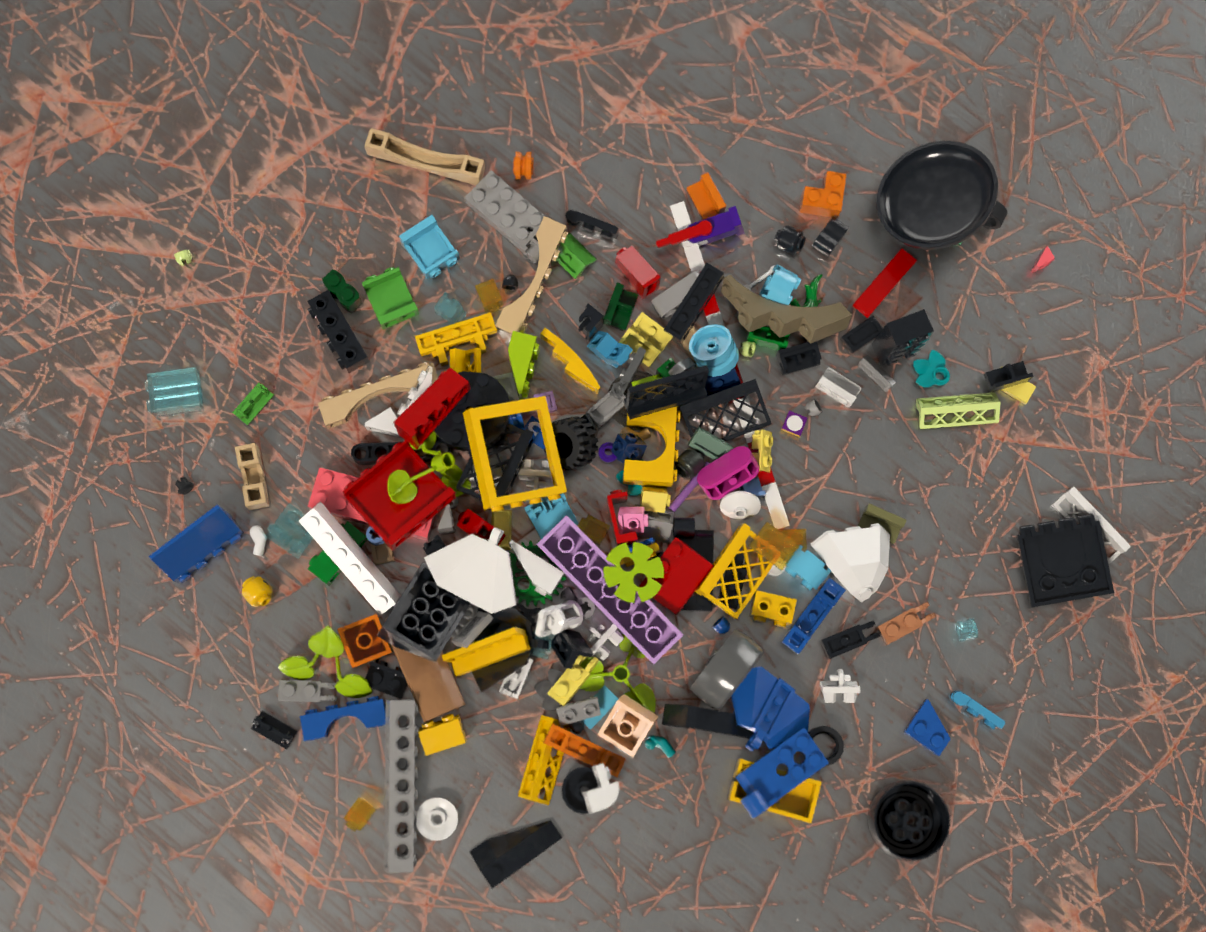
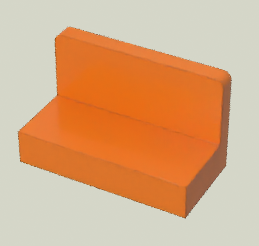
M708 172L701 175L699 182L687 187L686 191L702 220L725 212L726 204Z

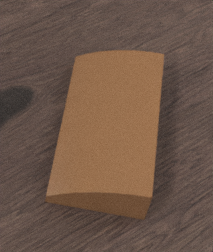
M392 646L424 722L465 705L449 665L443 661V651L437 661L433 662Z

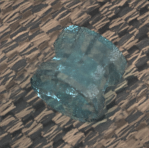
M973 618L968 619L966 622L958 621L955 623L956 633L961 642L966 641L967 638H978V629Z

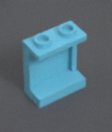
M430 215L399 235L402 245L426 279L437 277L442 272V269L447 266H454L460 258L457 249H454L439 228L433 215Z

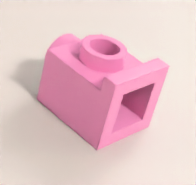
M644 507L619 508V534L635 531L644 532L645 527L649 525V516L645 514Z

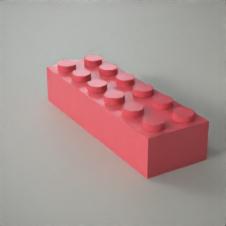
M319 467L308 507L312 509L319 502H322L335 517L369 525L343 495L344 487L351 481L355 482L358 477ZM436 515L411 537L429 541Z

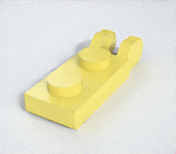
M579 655L572 669L567 668L547 694L560 705H567L599 662L596 657L583 669L580 665L587 657Z

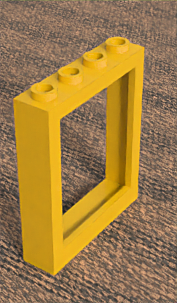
M546 396L471 408L463 412L484 510L491 509L492 512L504 510L506 505L516 508L523 506V502L527 501L530 502V505L542 502V498L547 497L549 501L561 498V494L567 492ZM537 410L554 486L497 497L480 420Z

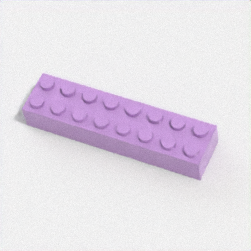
M567 515L537 543L542 551L653 664L683 636L650 600L641 602L637 591L634 603L626 602L614 595L620 584L609 588L605 582L603 570L604 566H616L606 560L607 556Z

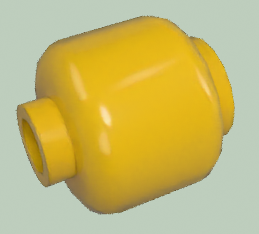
M252 576L243 583L241 593L251 606L263 607L271 601L273 590L264 578Z

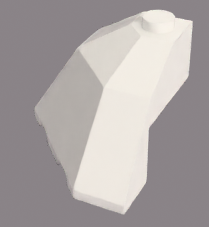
M879 523L871 524L870 528L861 529L860 526L845 528L843 532L826 531L811 543L814 550L835 577L861 603L878 590L888 571L890 534Z

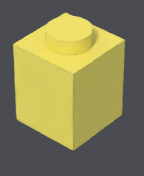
M642 486L640 507H644L645 511L665 513L666 507L670 505L671 495H668L665 487Z

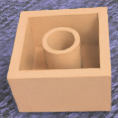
M623 694L616 702L598 735L634 757L659 716Z

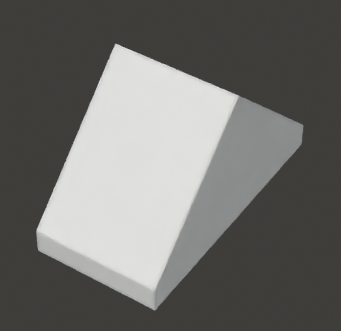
M391 407L365 423V427L369 431L402 438L398 435L393 423L397 417Z

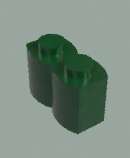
M332 269L322 278L326 290L330 291L332 297L339 300L341 306L346 311L353 313L362 305L358 291L350 284H347L344 277L338 271Z

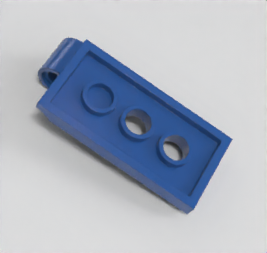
M802 728L735 776L747 793L740 801L752 819L762 814L771 805L776 803L778 799L829 763L805 728ZM797 751L802 752L805 756V760L801 764H797L793 759ZM779 764L787 766L788 772L785 776L777 774L776 768Z

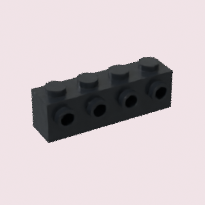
M329 290L307 301L310 306L307 309L312 319H318L320 324L317 327L322 336L327 335L330 341L326 343L332 353L337 352L339 358L336 360L342 370L346 368L348 373H351L370 362Z

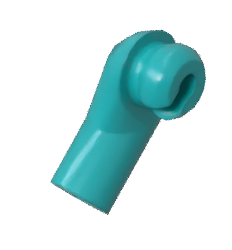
M651 735L645 741V746L649 750H653L655 747L661 748L667 758L672 757L676 753L664 737Z

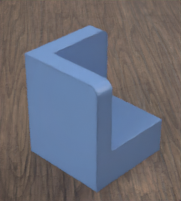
M754 478L739 487L740 491L752 493L759 499L764 498L766 495V491L762 490L759 478Z

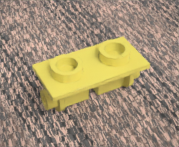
M755 430L754 434H752V449H758V453L752 454L759 464V472H770V467L772 466L771 447L773 445L772 432L766 430Z

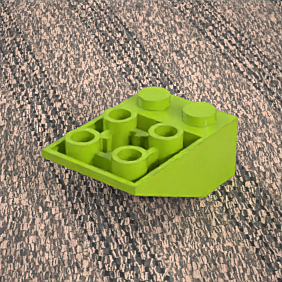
M513 331L508 347V355L518 398L523 400L529 394L530 382L528 380L533 378L535 363L533 361L538 360L540 344L537 343V336Z

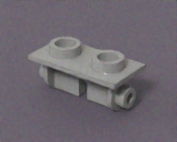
M592 696L576 703L572 702L565 706L559 705L556 708L560 726L601 715L597 697L592 698Z

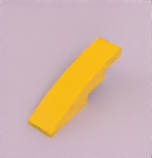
M544 327L540 333V339L554 347L552 356L567 365L565 367V374L594 393L599 394L600 385L585 363L565 342Z

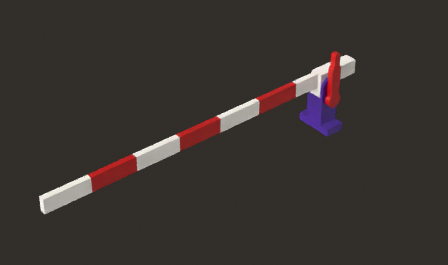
M683 201L670 206L678 231L656 241V245L658 248L670 244L682 243L691 272L697 270L701 272L705 264L700 246L735 234L740 236L745 233L736 206L728 208L729 211L691 223ZM714 294L704 309L708 325L717 324L725 327ZM736 364L735 369L742 384L743 380L738 365ZM747 395L744 402L750 405V401ZM744 396L739 397L737 399L742 401ZM733 400L736 411H738L741 403ZM743 404L738 415L749 420L753 413L752 408ZM753 416L751 421L756 423L755 417ZM739 418L742 429L745 430L748 422ZM750 423L748 428L754 427L755 425ZM754 431L744 434L751 453H758V449H752V434H754ZM771 467L770 472H758L757 475L762 490L766 491L765 500L775 530L790 526Z

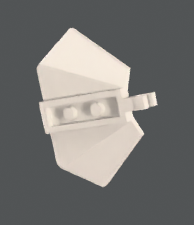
M494 527L489 541L471 534L424 557L437 586L491 614L515 606L516 598L509 552L498 546L504 531Z

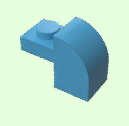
M598 331L587 345L595 355L615 368L625 363L633 351L629 345L618 343L609 333Z

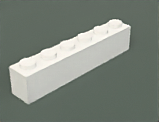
M319 502L299 520L379 615H382L396 604L401 597L400 593L322 502Z

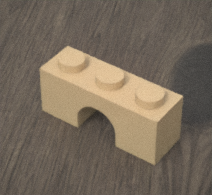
M256 443L235 447L238 467L241 470L244 482L242 490L245 507L249 510L269 507L270 503L260 448Z

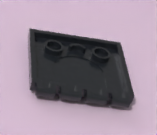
M1094 514L1078 516L1079 524H1076L1075 517L1059 519V528H1056L1054 520L1038 523V532L1035 531L1034 524L1019 527L1020 535H1016L1031 608L1114 593L1100 521H1095Z

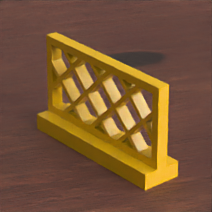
M745 523L739 525L714 561V567L695 591L734 619L739 617L781 554L780 551L751 531V527ZM749 536L755 540L756 549L747 550L745 541ZM768 549L774 556L770 561L763 562L761 550ZM757 551L759 563L749 564L747 552ZM744 553L746 565L735 566L734 557L736 554ZM760 565L761 575L758 578H752L750 567ZM746 567L748 579L738 581L736 569ZM726 570L733 571V582L724 583L723 573ZM749 582V593L741 595L739 583ZM735 584L737 596L727 597L725 585ZM721 586L723 598L716 599L710 592L714 587ZM738 598L739 608L736 612L729 608V599Z

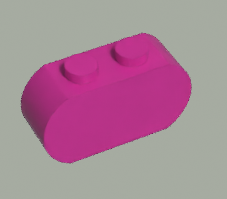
M739 446L702 468L698 473L697 482L709 499L719 500L755 478L760 467L750 449Z

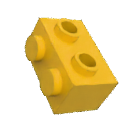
M756 590L749 616L754 617L756 622L766 623V620L774 622V626L786 628V625L792 624L797 599Z
M448 714L443 716L440 721L434 722L430 720L421 724L418 734L426 756L466 743L467 737L459 714L455 716Z

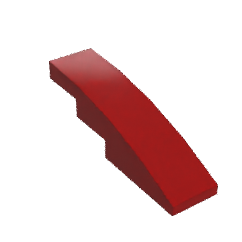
M901 249L852 306L868 318L917 260L904 249Z

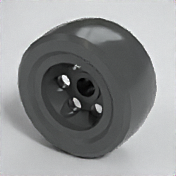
M735 629L721 648L716 650L707 661L706 667L695 680L690 690L711 708L721 710L762 657L764 650L752 638Z

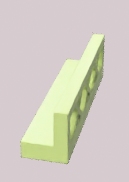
M995 392L916 399V407L919 411V428L928 429L999 423L1001 402ZM994 409V417H984L982 415L987 410ZM968 411H973L974 413H976L970 419H965L963 417V415L966 414ZM947 413H954L956 415L951 420L946 421L943 419ZM933 414L936 416L931 422H924L925 415Z

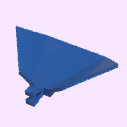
M762 666L752 668L731 695L737 725L754 732L745 745L750 751L759 749L763 740L769 749L775 748L802 728H805L807 732L809 728V704L795 693L796 690L781 678L777 679Z

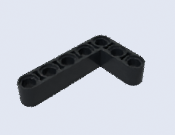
M436 435L435 445L429 450L437 451L438 448L444 446L448 448L447 452L452 454V448L445 445ZM398 442L356 444L351 449V456L359 465H375L378 457H376L377 452L384 449L387 451L386 455H388L392 451L393 446ZM360 450L366 451V456L362 459L356 458V454ZM426 453L424 456L419 457L424 462H431L435 455Z
M664 705L662 725L698 729L750 739L754 734L753 731L737 725L736 717L733 713L690 705Z

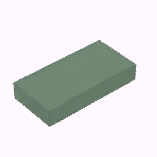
M701 427L697 428L688 442L689 446L714 460L733 449L732 445Z

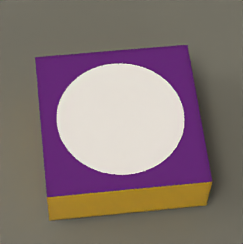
M788 411L781 430L800 437L807 417Z

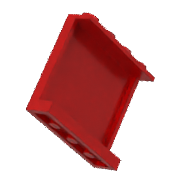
M406 440L395 444L388 455H382L378 458L376 464L371 469L366 468L360 474L361 477L355 482H349L343 491L344 498L392 551L456 499L455 491L451 487H447L432 471L412 481L417 487V494L412 501L405 504H397L391 500L388 494L387 483L392 472L404 470L411 478L429 469V466L409 446Z

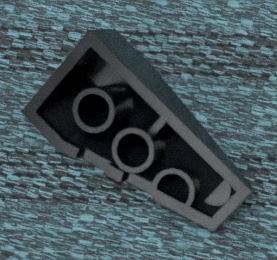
M550 820L487 839L471 850L470 854L493 889L562 839V836Z

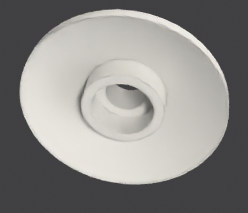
M745 491L731 492L720 501L722 513L733 519L751 518L761 508L759 498Z
M431 798L425 801L417 811V828L427 839L434 841L446 839L457 827V810L450 801L444 798ZM435 815L441 816L440 823L434 821Z

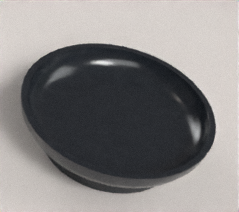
M936 141L918 146L898 158L883 176L876 199L880 221L896 240L913 248L934 250L961 243L981 229L994 210L998 196L996 171L985 154L965 143Z

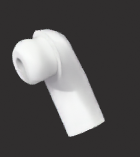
M255 525L250 529V536L255 543L253 554L263 556L267 536L260 526Z

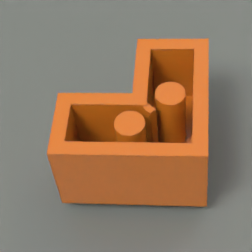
M827 171L823 179L822 189L805 186L801 195L799 213L830 218L835 217L838 219L842 210L847 174Z

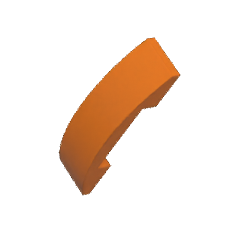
M555 724L551 725L543 742L591 766L604 764V767H608L610 775L617 778L626 758Z

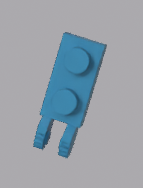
M953 691L950 698L955 704L967 706V712L976 718L978 715L985 719L983 723L990 728L995 729L997 727L1002 729L1006 724L1004 720L965 693L960 691Z

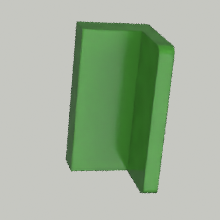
M571 233L568 234L565 243H560L558 248L560 254L557 262L574 279L580 277L586 267L596 261V258Z

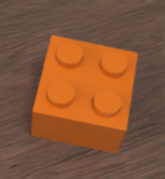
M377 614L337 629L352 668L392 653L388 642L376 636L382 627Z

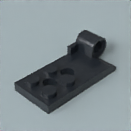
M674 517L673 540L675 537L680 539L713 564L714 530H695V518ZM696 594L690 597L680 611L712 612L713 603L703 595Z

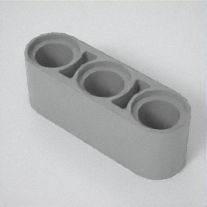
M699 270L692 272L651 301L661 319H665L675 313L700 274Z

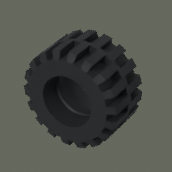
M572 416L552 422L562 470H571L591 463L592 459L597 455L595 451H598V446L596 445L598 438L595 437L596 431L595 429L592 430L591 423H586L587 420L584 418L580 419L578 416ZM569 437L573 444V450L569 445Z

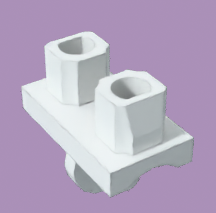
M525 459L518 474L519 479L526 480V486L534 487V490H537L538 487L546 488L547 482L545 481H552L548 461H542L541 470H533L534 460Z
M614 623L603 635H601V632L605 627L601 624L596 630L592 626L588 629L592 633L587 639L590 643L596 638L599 639L591 648L593 656L595 655L602 661L611 654L603 646L605 642L609 640L617 647L624 639Z
M837 669V675H829L830 681H820V689L826 703L836 702V693H843L844 702L855 703L856 695L860 693V686H858L857 681H851V675H843V669Z

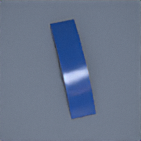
M828 578L789 630L782 643L796 654H799L846 590L834 580Z

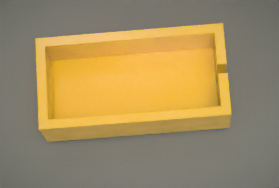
M737 759L733 777L735 778V776L754 762ZM776 769V772L779 776H785L787 774L786 771ZM810 778L806 779L778 799L766 811L811 823L822 782ZM736 779V782H731L727 800L741 803L740 800L747 793Z

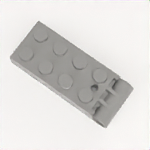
M491 170L466 195L465 203L532 262L537 263L539 261V244L536 233L544 215Z

